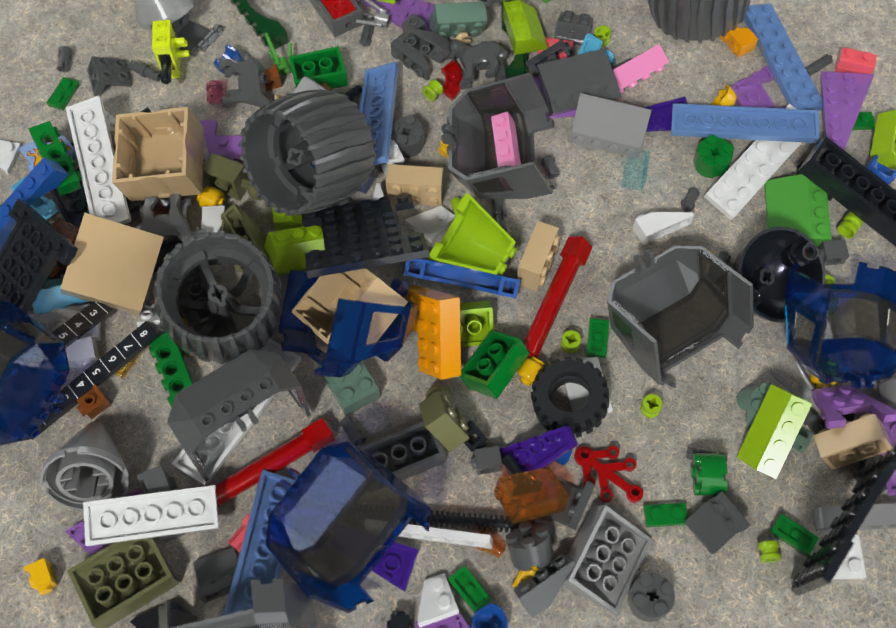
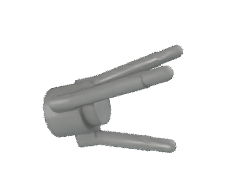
M364 0L380 12H376L375 16L362 12L364 17H372L374 21L357 19L356 22L387 27L390 19V14L386 13L387 10L371 0Z
M796 360L795 365L804 382L797 386L798 391L772 370H769V374L792 393L807 400L812 398V391L816 388L799 360Z

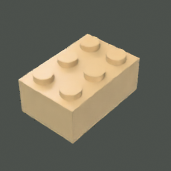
M388 164L386 177L387 197L392 198L397 197L399 194H411L414 205L442 206L443 168Z
M537 221L518 266L517 279L520 280L519 286L538 292L540 286H544L547 277L546 273L550 271L553 256H556L559 248L558 244L561 236L558 235V227Z
M865 414L858 420L846 421L845 427L826 428L813 435L821 458L832 470L885 453L893 448L887 431L876 414Z

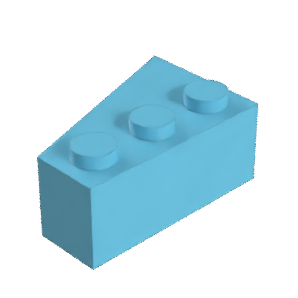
M62 274L61 278L50 280L48 276L46 283L42 286L32 306L35 314H46L53 309H65L72 304H83L88 301L61 294L60 288L65 275Z

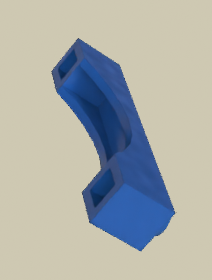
M43 157L0 206V251L16 223L9 213L17 199H22L31 205L44 194L56 189L69 175L58 162Z
M424 258L405 261L402 272L405 276L458 285L515 299L520 280L517 278L499 274L494 275Z

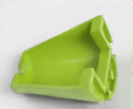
M465 193L456 208L458 213L441 242L437 241L429 253L430 257L427 258L494 275H503L508 267L506 262L509 257L512 259L517 252V248H515L516 241L470 194Z

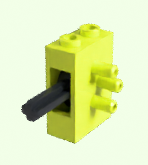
M170 20L153 21L152 50L161 70V82L165 83V85L171 82V78H181V57L190 56L189 50H180V47H187L188 42L184 37L176 38Z

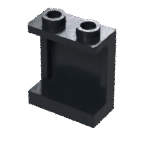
M560 40L526 61L534 78L539 76L536 65L545 63L547 57L553 53L558 55L564 52L567 57H571L573 52L568 42L564 43Z

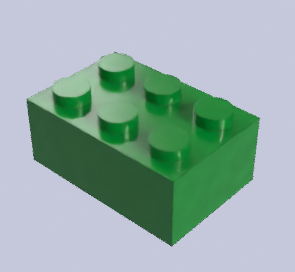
M339 46L289 56L295 87L298 86L304 76L312 79L327 90L348 86L346 70Z
M491 330L463 367L459 377L468 389L498 399L528 357L529 352L521 339Z

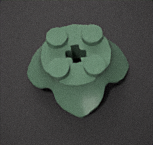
M762 383L759 386L746 388L736 396L738 406L747 412L746 423L748 429H750L763 399L773 383Z

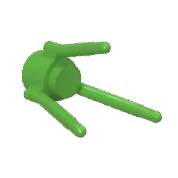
M265 33L271 49L268 53L276 65L279 75L288 74L291 71L289 56H292V43H289L288 60L285 57L278 58L268 33Z

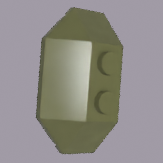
M234 203L221 214V231L232 235L237 234L247 241L250 240L269 258L264 248L266 239L257 223ZM234 265L237 271H244L242 266Z

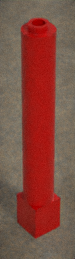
M583 236L568 237L560 255L563 259L523 342L529 352L527 358H532V356L538 358L579 267L584 266L593 247Z
M324 419L317 420L302 429L300 435L215 484L217 507L256 485L262 470L276 473L309 452H316L335 441L333 433Z

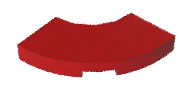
M451 61L441 68V72L445 76V83L442 86L444 89L443 94L452 101L460 93L461 88L459 85L463 79L461 68L456 61Z

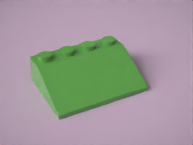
M803 174L766 181L764 187L767 229L773 227L796 229L810 238L817 248H819L823 241L832 240L828 196L825 191Z

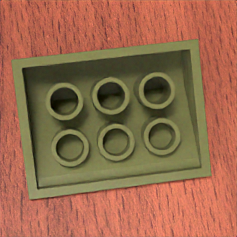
M154 537L112 543L67 570L90 622L95 628H108L179 584Z

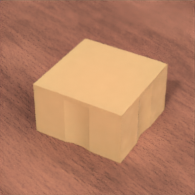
M189 107L162 109L149 113L136 112L116 115V150L113 158L112 183L130 201L145 200V197L156 196L157 199L169 198L172 194H180L181 196L202 194L204 127Z
M84 213L74 244L78 250L74 259L67 266L60 288L61 294L85 301L103 303L111 308L131 314H140L164 237Z
M364 268L320 276L291 312L304 324L312 328L313 332L326 344L356 365H359L408 301Z

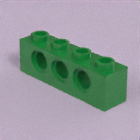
M50 121L28 128L41 157L58 162L65 171H68L69 175L57 187L60 196L82 189L80 184L82 177L78 170H74L73 166H75L71 155L67 156L66 152L68 149L64 141L60 142L58 138L61 136L56 126L53 127Z
M164 333L151 343L152 347H149L152 358L157 359L158 363L155 364L158 374L163 375L164 379L161 380L164 390L169 391L170 396L167 399L172 408L175 395L192 385L193 381L180 348L169 338L168 333ZM177 370L176 373L170 375L171 371ZM183 386L180 391H176L178 387Z

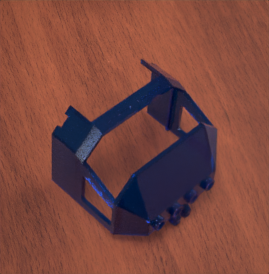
M290 270L279 322V333L284 336V342L281 343L282 351L305 353L321 365V368L317 367L315 369V376L343 377L349 375L363 360L377 356L383 361L388 362L403 347L418 316L419 306L404 297L408 294L409 283L397 277L392 280L390 288L408 301L405 306L338 298L327 353H324L317 348L315 333L312 328L304 324L291 312L319 277L308 278L305 271ZM374 312L398 314L376 343L366 344Z

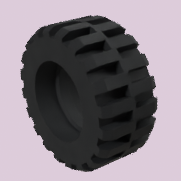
M565 357V361L556 359L553 360V365H545L543 367L544 372L539 371L536 375L537 381H533L531 399L538 421L542 422L543 427L547 430L570 426L573 434H576V438L582 437V432L586 431L587 434L593 432L594 426L598 428L602 424L601 419H605L607 408H609V389L605 377L602 376V372L599 368L594 369L593 363L589 361L583 363V359L577 357L576 360H571V357ZM565 383H576L587 389L590 397L588 403L580 410L565 412L552 404V394Z

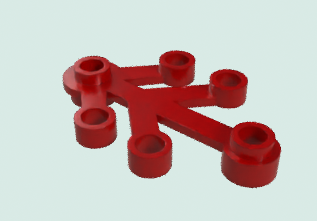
M586 446L576 449L574 460L578 465L582 466L583 487H585L586 481H591L596 485L595 479L591 476V466L598 474L601 491L600 500L603 503H609L613 498V493L609 490L607 479L625 491L626 498L631 503L641 501L643 497L642 488L637 485L631 486L614 473L615 471H634L637 464L633 458H627L625 462L601 464L596 459H617L620 453L618 447L610 446L608 450L592 451L591 448ZM614 450L617 454L611 455L609 451ZM586 453L588 458H582L581 454ZM631 462L633 467L629 468L626 463ZM632 490L638 491L639 495L634 496ZM604 493L609 494L610 498H609V499H605V498L603 497V494H604Z

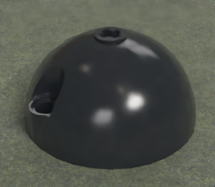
M773 227L761 231L744 244L735 259L733 270L753 284L754 315L764 320L778 323L799 320L815 308L824 291L826 273L821 253L810 238L796 229Z

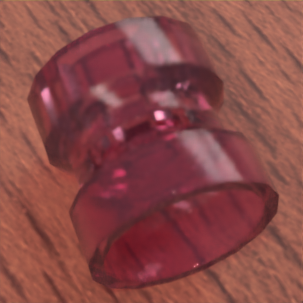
M212 80L206 84V91L208 92L206 98L210 104L222 103V97H224L222 82Z

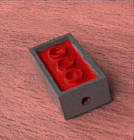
M309 0L334 37L363 25L356 22L357 19L363 20L362 9L355 0Z

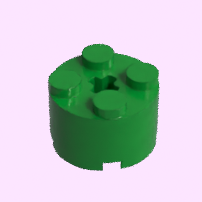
M710 135L702 140L697 147L693 159L696 171L707 178L723 176L727 172L733 158V145L714 135Z
M719 453L693 454L694 466H691L690 472L691 479H695L696 482L693 484L694 495H716L721 491L726 495L728 481H725V474H728L725 456Z

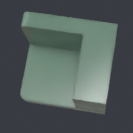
M801 427L791 448L803 453L810 444V438L813 434Z

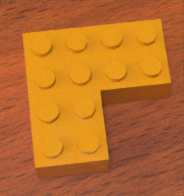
M418 285L397 287L396 292L407 300L408 303L395 319L397 326L418 333L419 371L440 380L461 376L460 297Z

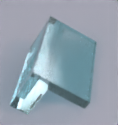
M642 151L640 159L626 157L622 188L643 191L649 152Z

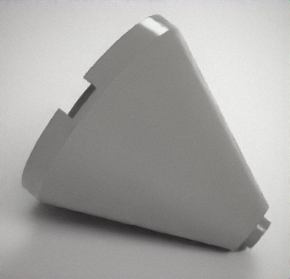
M134 0L136 20L141 28L145 30H152L153 21L170 20L173 23L193 8V0Z
M98 421L88 423L45 461L40 475L41 485L44 484L46 494L60 505L76 510H83V502L124 497L128 491L130 481L129 471L107 427Z

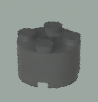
M412 115L398 118L393 121L391 140L396 142L402 156H405V158L418 155L424 146L423 125Z
M523 522L519 524V528L513 530L505 537L511 561L518 570L531 571V567L537 565L538 569L548 565L553 559V549L546 526L531 525V522Z
M646 573L636 579L628 592L627 601L632 613L638 619L645 622H655L664 618L673 608L675 602V592L672 583L659 574ZM649 594L653 595V602L649 601Z

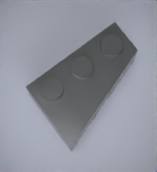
M161 465L136 475L138 481L145 488V494L173 491L178 488L175 478L173 476L170 477ZM187 533L161 536V538L167 543Z

